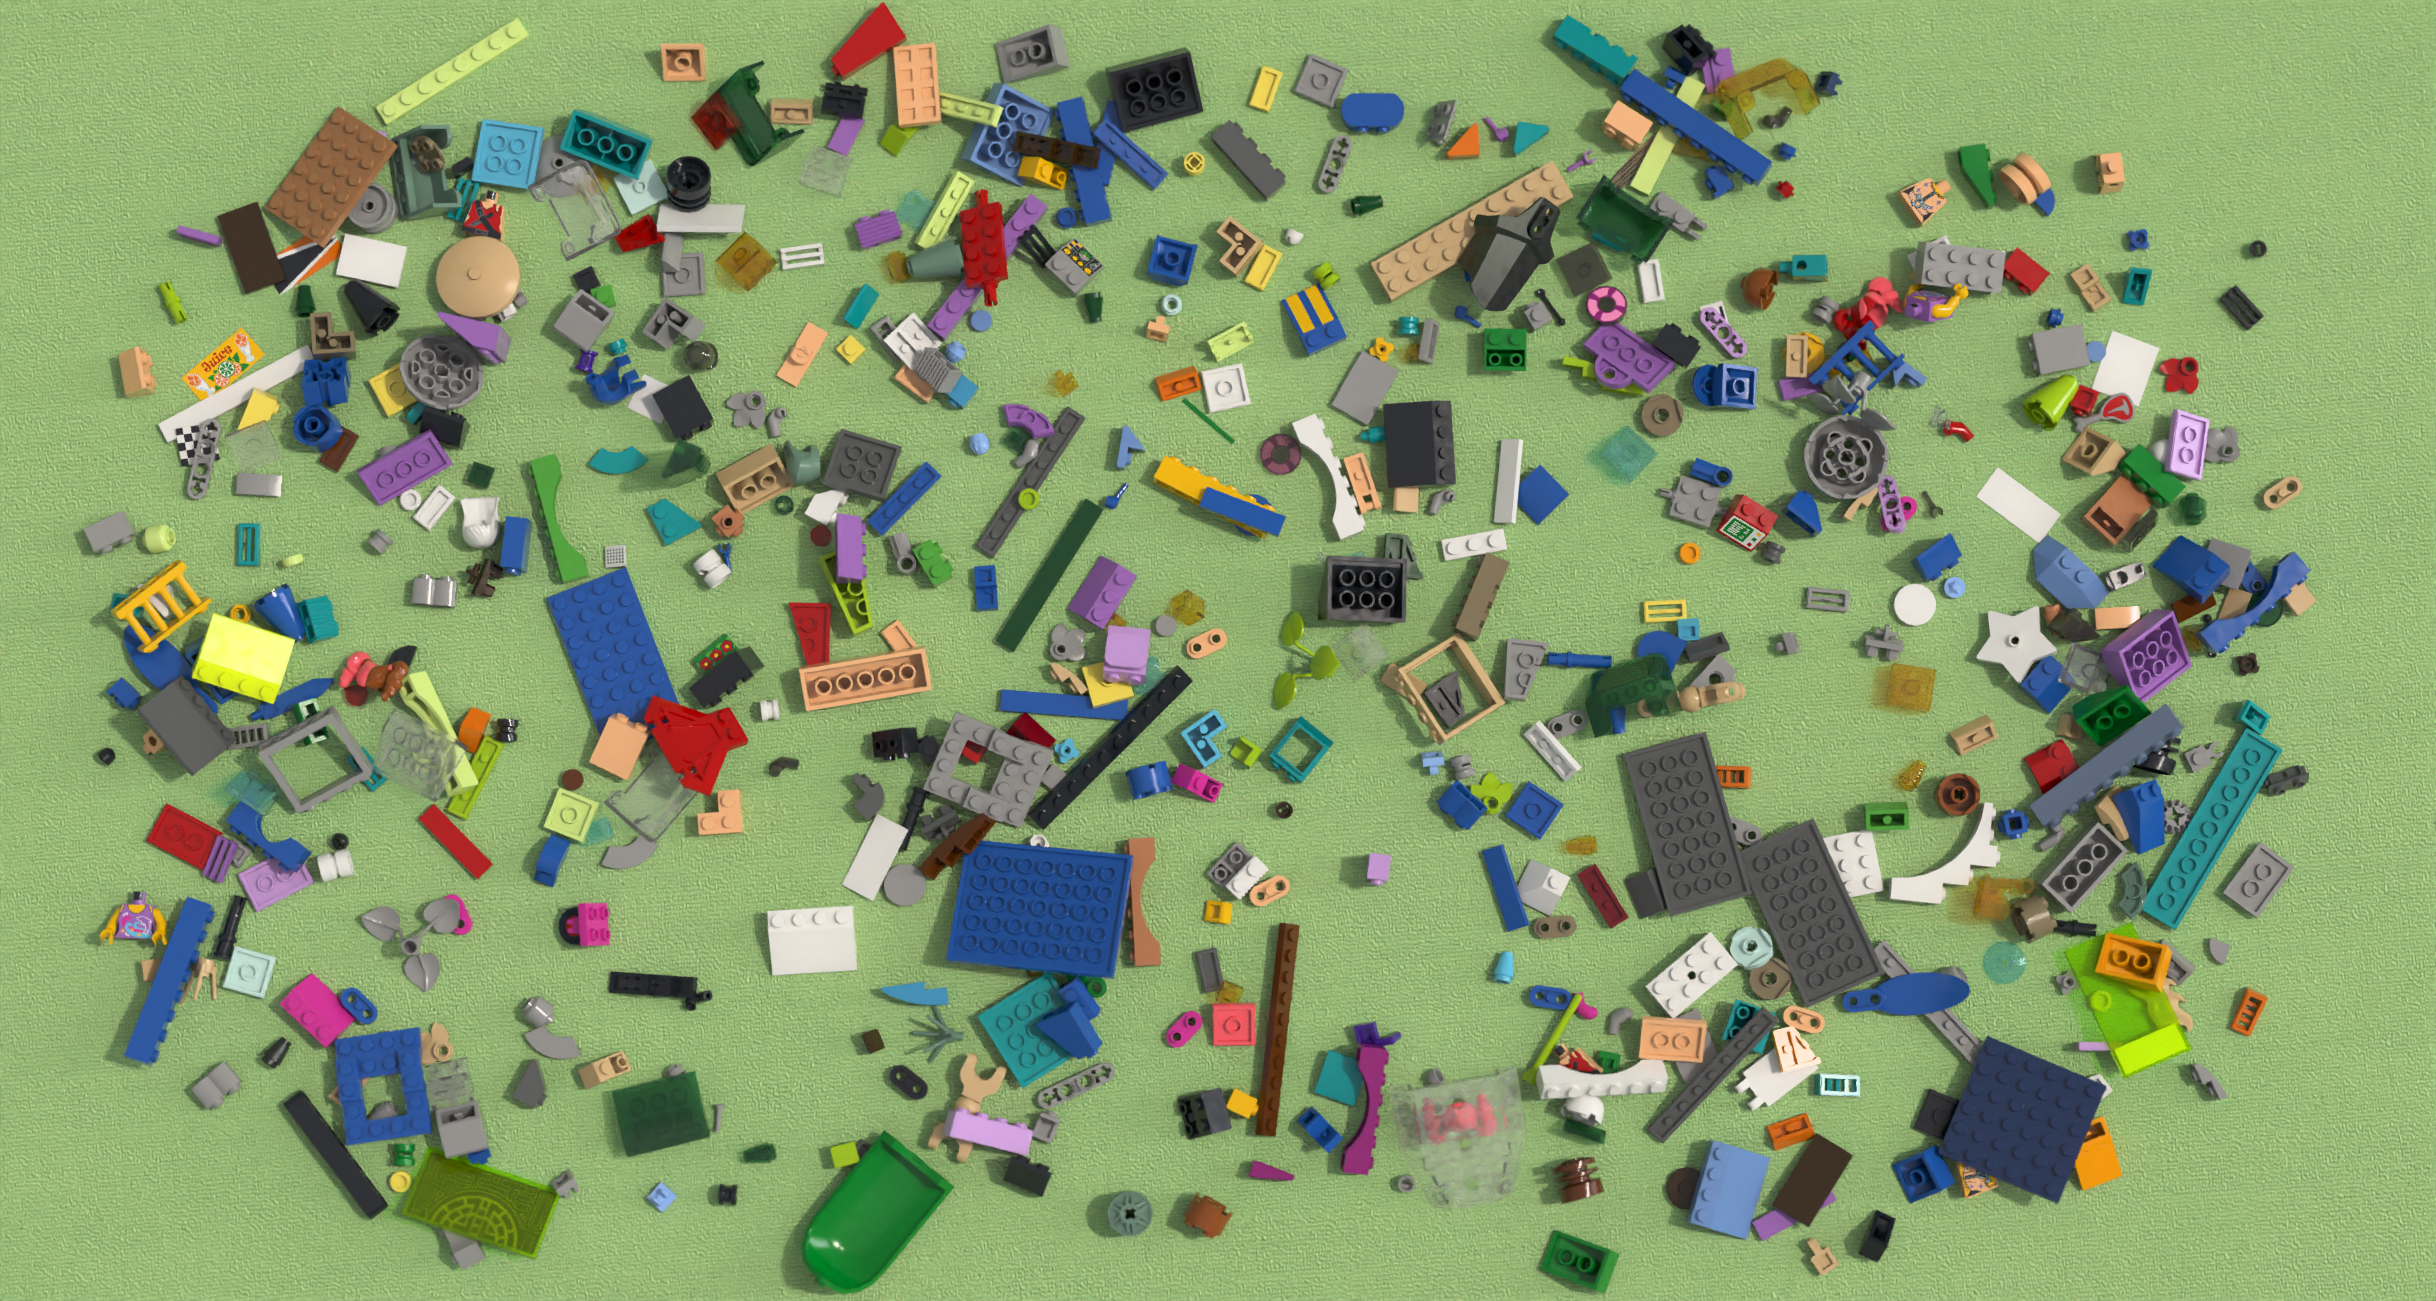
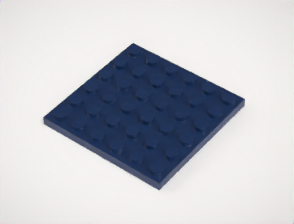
M1987 1036L1938 1154L2058 1205L2107 1086Z

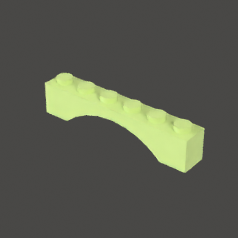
M426 671L407 675L402 680L403 687L399 693L404 703L422 719L435 741L440 757V780L449 797L464 794L477 786L479 782Z

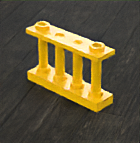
M175 560L110 611L114 618L119 620L126 619L141 639L143 644L137 648L139 652H153L158 647L159 642L195 614H201L208 609L207 605L212 602L207 597L200 599L183 577V571L187 569L183 561ZM171 580L177 581L193 603L184 612L166 589V584ZM155 593L161 595L176 616L167 625L149 602V597ZM138 606L145 609L159 628V631L152 637L148 636L133 616V610Z

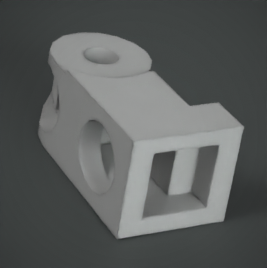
M2142 561L2103 575L2110 593L2148 577Z

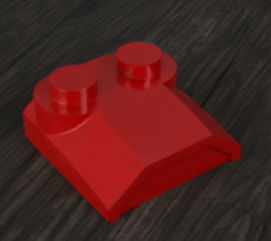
M2062 739L2024 758L2041 789L2042 795L2079 769L2068 746Z

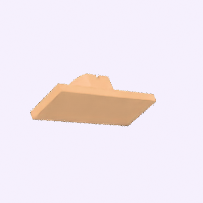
M808 322L776 376L797 388L829 333Z

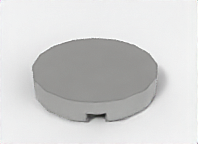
M900 864L893 867L887 873L884 880V891L887 897L893 903L900 906H910L917 903L924 896L926 890V880L923 873L917 867L910 864Z

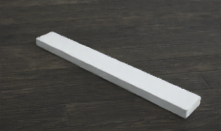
M309 345L303 346L159 423L158 425L167 442L171 443L177 439V428L202 425L205 420L216 419L248 402L254 387L266 392L304 372V361L313 359Z

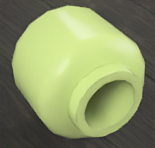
M165 524L148 527L142 536L144 547H147L151 553L169 551L176 541L173 529Z

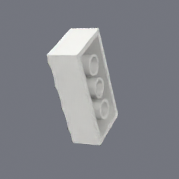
M1708 932L1648 982L1644 988L1669 1018H1675L1738 964L1715 936ZM1690 971H1693L1696 975L1693 980L1688 978Z

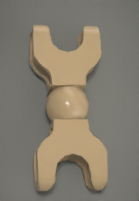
M1725 682L1699 688L1688 686L1681 692L1642 698L1638 702V711L1644 717H1655L1681 711L1694 713L1702 707L1740 701L1745 697L1746 689L1740 682ZM1731 687L1734 689L1733 696H1730L1729 689ZM1651 702L1654 704L1653 711L1649 708Z
M971 1052L960 1071V1078L964 1089L961 1094L962 1096L958 1097L954 1103V1111H956L957 1107L969 1110L970 1115L975 1116L976 1112L980 1113V1103L983 1098L999 1090L1007 1068L999 1066L992 1077L987 1079L980 1078L975 1071V1065L978 1060L977 1055ZM942 1121L935 1126L928 1142V1148L936 1149L942 1139L951 1137L943 1135L946 1121ZM954 1138L960 1146L957 1160L964 1163L974 1142Z

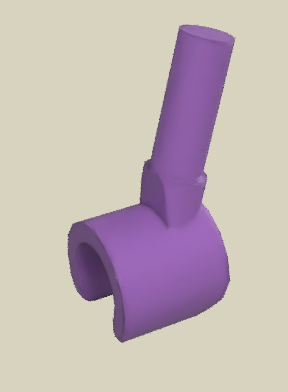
M1488 116L1484 119L1494 131L1498 141L1502 142L1509 138L1505 127L1498 129Z
M1587 151L1581 160L1567 168L1568 171L1571 172L1584 164L1591 165L1596 158L1590 161L1586 156L1592 151Z

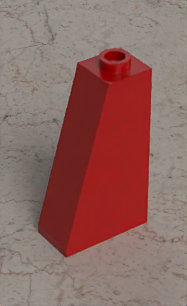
M884 2L874 10L831 59L833 63L831 69L836 77L841 76L844 81L892 51L893 47H898L907 41L905 34Z

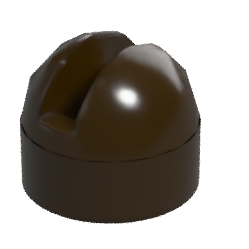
M1281 801L1276 805L1275 812L1280 818L1287 819L1292 815L1293 808L1290 803ZM1285 806H1288L1287 809H1285V810H1283V811H1281V812L1279 813V811H1278L1279 809H1281V808H1283V807H1285Z

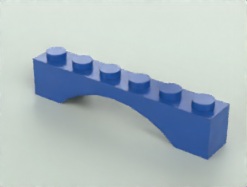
M2295 552L2287 553L2273 566L2266 590L2251 608L2230 619L2212 620L2195 635L2211 654L2218 652L2221 654L2229 647L2228 643L2232 639L2237 640L2245 633L2244 629L2248 625H2255L2261 619L2259 616L2264 611L2266 613L2271 611L2276 606L2275 602L2280 597L2282 599L2287 597L2292 592L2291 588L2295 584H2302L2308 578L2306 575L2311 570Z

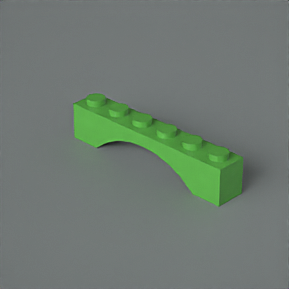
M555 454L530 460L529 473L531 479L535 478L537 484L534 487L537 499H541L542 507H539L542 519H546L548 527H545L548 540L552 539L553 547L550 548L553 560L557 559L559 565L556 568L558 579L568 584L589 578L590 575L585 557L567 542L557 522L555 511L556 494L563 477L558 458Z

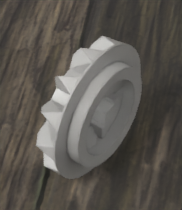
M2170 800L2164 803V830L2166 832L2177 834L2187 828L2188 823L2191 821L2192 813L2187 804L2180 800ZM2173 810L2176 814H2183V816L2177 819V824L2173 819H2167V817L2173 814Z

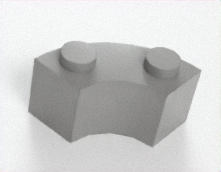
M443 1225L439 1226L442 1236L444 1238L447 1237L452 1249L450 1255L455 1264L459 1263L462 1270L486 1259L480 1240L477 1241L475 1236Z

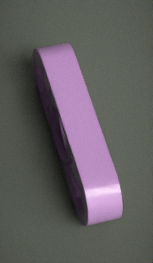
M1711 307L1705 308L1700 313V323L1730 357L1734 359L1743 357L1747 352V345L1716 309ZM1706 312L1707 314H1714L1712 319L1715 323L1718 320L1721 321V324L1717 325L1714 331L1711 329L1714 324L1711 321L1706 322L1704 320ZM1721 327L1727 328L1729 331L1728 338H1719L1717 335L1718 329ZM1732 336L1736 338L1732 342L1736 346L1739 344L1742 346V348L1740 349L1742 352L1741 354L1738 352L1734 354L1732 352L1734 347L1731 343H1729L1728 346L1725 345V343L1728 342L1732 338Z
M1885 475L1877 486L1879 488L1878 492L1885 524L1889 532L1899 534L1906 527L1899 490L1895 479L1892 476ZM1889 482L1891 494H1887L1885 483ZM1890 500L1897 501V506L1893 509L1886 508V504ZM1892 515H1896L1898 520V526L1896 527L1893 525Z

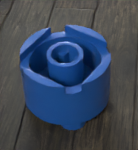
M309 405L301 408L293 420V434L295 438L314 451L325 452L332 448L343 433L338 417L321 405Z
M1166 761L1145 765L1125 772L1133 800L1173 790Z

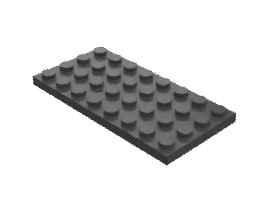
M1706 732L1625 753L1624 758L1669 917L1752 895Z
M1814 818L1740 851L1748 881L1807 1008L1885 973Z

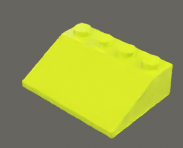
M213 612L192 668V678L274 704L295 639Z

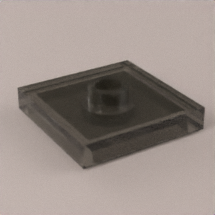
M1594 241L1556 260L1575 298L1613 279Z
M2152 508L2140 522L2137 521L2133 525L2130 532L2124 537L2123 549L2127 553H2131L2157 525V511Z

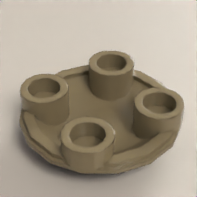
M423 135L415 137L409 147L420 161L419 166L424 172L442 171L445 161L442 151L437 144Z

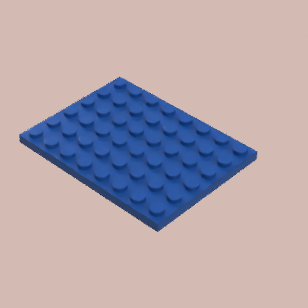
M981 841L971 855L964 854L946 957L947 962L1114 979L1134 861L1133 855Z

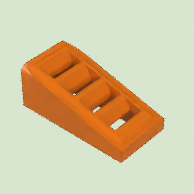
M1716 766L1722 788L1751 789V767ZM1723 771H1726V782H1723ZM1732 771H1735V783H1731ZM1740 772H1744V783H1740Z
M2246 987L2230 1028L2250 1037L2268 1000L2266 995ZM2250 997L2259 1000L2258 1003L2249 1000ZM2246 1005L2254 1007L2255 1011L2245 1008ZM2242 1013L2252 1016L2251 1020L2241 1016ZM2240 1020L2249 1024L2248 1028L2238 1024V1021Z

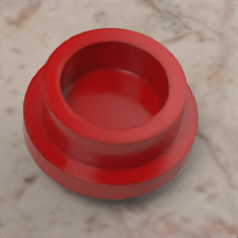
M1780 180L1778 182L1779 185L1776 189L1785 198L1788 199L1790 196L1793 197L1795 195L1793 193L1795 188L1787 180L1784 182Z

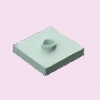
M651 159L645 162L639 180L623 174L613 178L632 216L668 199L667 190Z
M235 946L223 987L265 999L277 957Z

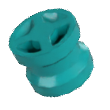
M1398 318V323L1400 324L1398 335H1419V330L1417 329L1419 318Z

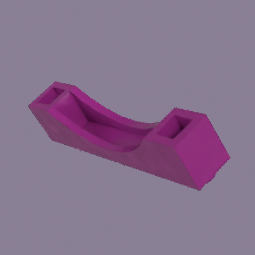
M1358 1043L1355 1065L1360 1071L1365 1085L1366 1107L1357 1132L1342 1149L1340 1169L1345 1173L1368 1175L1369 1169L1372 1170L1374 1158L1371 1157L1372 1148L1375 1149L1377 1137L1374 1136L1375 1128H1378L1380 1116L1377 1115L1378 1107L1382 1106L1383 1095L1380 1092L1381 1086H1384L1386 1081V1074L1383 1073L1384 1065H1387L1389 1060V1053L1386 1052L1387 1049L1384 1046Z

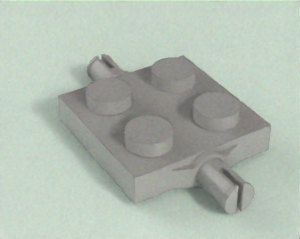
M1682 475L1674 491L1662 487L1659 496L1671 499L1669 517L1709 529L1715 514L1724 516L1728 509L1718 505L1720 487Z

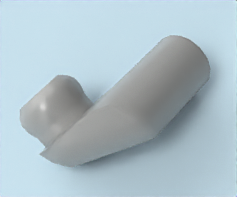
M783 407L775 408L767 419L771 438L782 436L779 425L787 415V411Z
M1029 439L1025 444L1023 454L1015 459V463L1019 468L1037 456L1039 448L1037 440Z
M1450 489L1435 493L1428 512L1438 515L1440 506L1452 502L1455 499V493Z

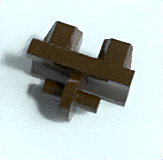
M485 558L481 570V565L475 563L473 570L466 569L465 573L470 575L468 583L473 585L475 582L471 594L479 597L481 595L486 597L493 596L495 587L486 582L489 576L499 579L503 572L501 567L494 564L495 561Z

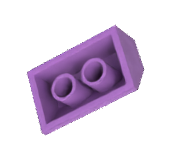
M841 513L836 515V583H862L863 577H866V565H862V556H866V544H862V536L866 535V524L862 523L859 516Z
M1101 555L1069 605L1068 610L1104 631L1137 579V575Z

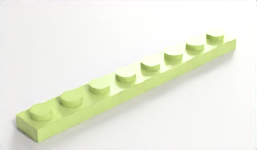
M517 18L376 106V108L389 126L530 36Z

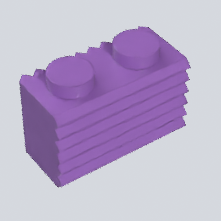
M889 209L879 212L878 216L870 218V216L858 219L859 223L855 224L863 250L903 238L895 211L890 212Z

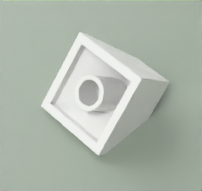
M1531 859L1517 886L1522 903L1550 916L1570 877Z

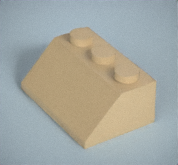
M772 444L716 473L734 508L738 509L742 515L795 486L789 479L787 471Z

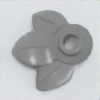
M752 391L748 395L737 393L727 401L726 405L736 410L734 415V425L736 427H743L752 423L756 428H760L765 422L766 414L764 407L766 405V398L761 392ZM755 398L760 401L756 406L752 405V400Z
M2228 426L2223 432L2217 429H2208V446L2205 450L2204 459L2210 462L2222 460L2228 463L2237 460L2240 450L2237 445L2238 434L2231 426ZM2228 448L2233 450L2229 455L2225 453V450Z
M1063 623L1058 624L1051 634L1053 644L1050 647V655L1054 660L1065 661L1068 659L1076 662L1082 660L1087 655V652L1080 647L1085 639L1084 630L1072 629L1068 631ZM1057 648H1063L1064 653H1059L1057 651Z

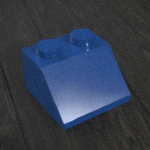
M1949 533L1910 562L1925 582L1929 579L1933 582L1943 575L1940 571L1945 567H1948L1950 570L1959 563L1958 558L1962 554L1953 536Z
M2048 656L2040 659L2017 687L2046 713L2050 714L2077 682L2061 663L2053 656Z
M1937 1144L1892 1165L1910 1203L1943 1191L1955 1183L1943 1156L1938 1154L1939 1148Z

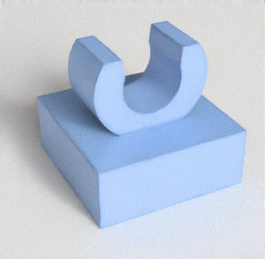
M1443 752L1421 753L1423 767L1429 766L1430 775L1439 774L1438 765H1444Z
M661 1182L647 1199L664 1212L677 1198V1195Z

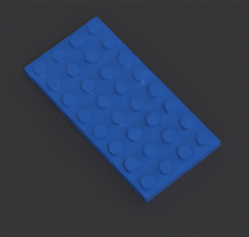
M626 567L547 598L600 737L609 717L617 713L627 716L628 720L635 724L639 722L648 727L647 730L651 731V729L655 728L653 723L646 724L644 720L653 695L679 704ZM651 733V735L647 738V740H649V739H651V738H654V736H653L652 733Z

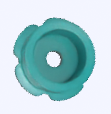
M624 338L608 344L610 349L608 352H613L615 356L626 352L625 347L628 344L625 343Z

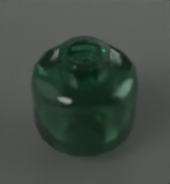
M2188 493L2186 497L2179 500V519L2189 526L2201 524V521L2206 518V500L2199 497L2197 493Z

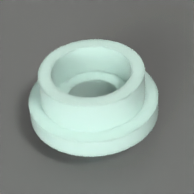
M1169 294L1162 299L1161 308L1167 315H1176L1181 311L1182 301L1178 296ZM1174 302L1176 304L1175 308H1168V303Z

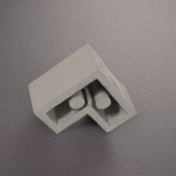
M665 297L642 332L669 350L679 333L695 342L706 324Z

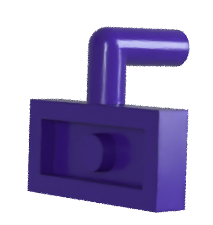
M1376 1021L1353 1026L1357 1044L1387 1046L1393 1045L1401 1038V1033L1398 1031L1389 1037L1379 1038Z

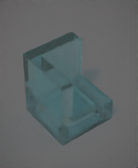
M608 817L600 818L597 822L591 824L587 833L590 846L615 838Z

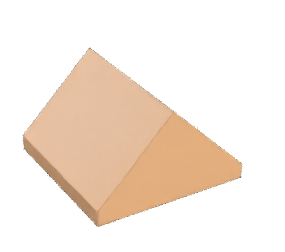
M703 43L661 44L664 81H706V48Z

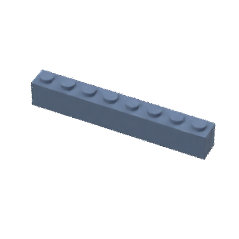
M2164 704L2029 805L2043 826L2048 829L2050 827H2057L2062 823L2061 819L2076 813L2081 804L2092 801L2096 797V793L2101 789L2106 790L2112 786L2113 780L2117 777L2127 775L2132 766L2143 763L2148 758V754L2163 748L2164 742L2168 739H2174L2179 736L2185 726L2172 708Z

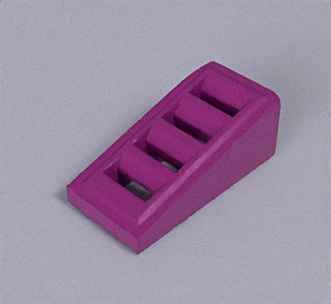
M1257 1160L1254 1161L1249 1173V1177L1285 1181L1294 1179L1293 1174Z

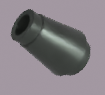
M281 1036L279 1040L263 1053L264 1056L261 1059L275 1069L281 1065L291 1043Z

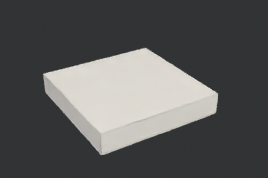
M1242 363L1201 372L1210 413L1251 405Z

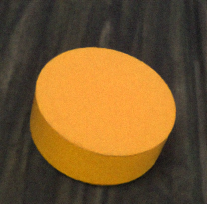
M1686 543L1679 550V558L1685 564H1693L1700 558V549L1694 543Z

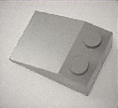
M1048 24L996 43L1002 75L1006 84L1052 74L1070 67L1061 27Z

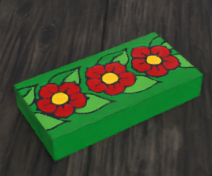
M725 634L693 661L706 675L732 653L739 650V648Z

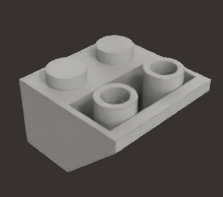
M580 289L568 303L552 329L587 353L610 326L615 312Z
M477 1100L435 1110L446 1159L488 1149L483 1114Z

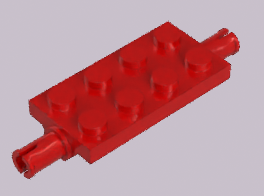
M980 189V194L979 190L975 191L976 207L960 211L966 286L969 289L982 288L984 290V305L992 307V302L994 306L998 304L996 288H998L999 282L1008 279L1002 205L999 201L989 204L988 191Z

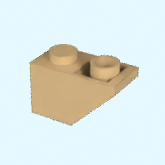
M624 1051L593 1062L578 1070L586 1090L632 1069Z

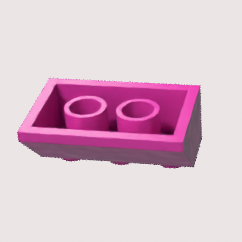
M313 973L297 985L280 1003L325 1048H330L335 1043V1039H339L356 1020L343 1006L341 999Z

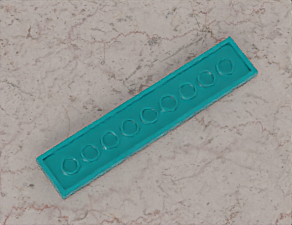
M2248 728L2243 730L2192 816L2187 828L2183 831L2148 890L2146 901L2141 911L2171 929H2177L2283 749Z

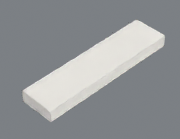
M1502 439L1494 516L1495 523H1516L1523 440Z

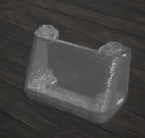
M578 160L527 186L536 201L545 202L548 200L560 221L568 237L560 244L566 261L599 246L621 233L620 221L591 166L585 160Z
M657 741L649 747L648 756L652 761L625 792L620 789L610 792L607 799L603 802L649 842L658 840L699 793L682 787L679 780L684 778L683 774L674 773Z

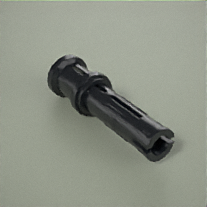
M912 786L913 793L909 803H906L908 810L902 827L908 829L901 847L905 851H907L918 816L924 812L923 805L926 797L931 793Z
M234 895L224 931L218 936L220 940L216 952H213L214 956L231 960L230 955L233 945L237 943L235 935L247 898Z

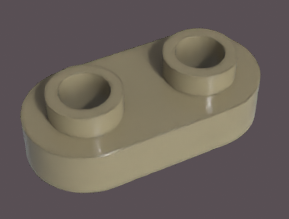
M1568 915L1542 917L1534 923L1533 929L1534 933L1542 939L1568 937L1575 932L1576 922ZM1563 922L1569 923L1570 927L1568 930L1562 928ZM1542 924L1548 925L1547 932L1541 930Z

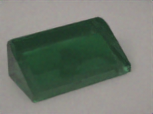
M1569 1118L1565 1119L1562 1127L1563 1132L1598 1144H1604L1605 1130Z

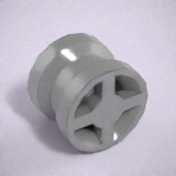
M378 528L375 531V536L367 541L381 554H384L387 546L392 545L394 541Z

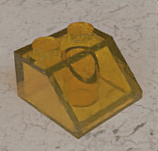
M744 232L716 260L747 292L755 287L777 264L776 260L747 232Z
M1990 875L1979 876L1972 918L2002 922L2009 916L2010 905H2007L2008 900Z

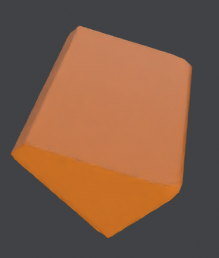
M1195 366L1155 378L1162 402L1202 390Z
M1807 1113L1766 1126L1775 1151L1814 1138V1130Z

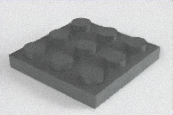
M841 429L823 480V485L884 503L902 446Z

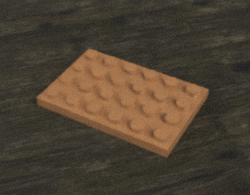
M338 106L264 208L325 248L398 145Z

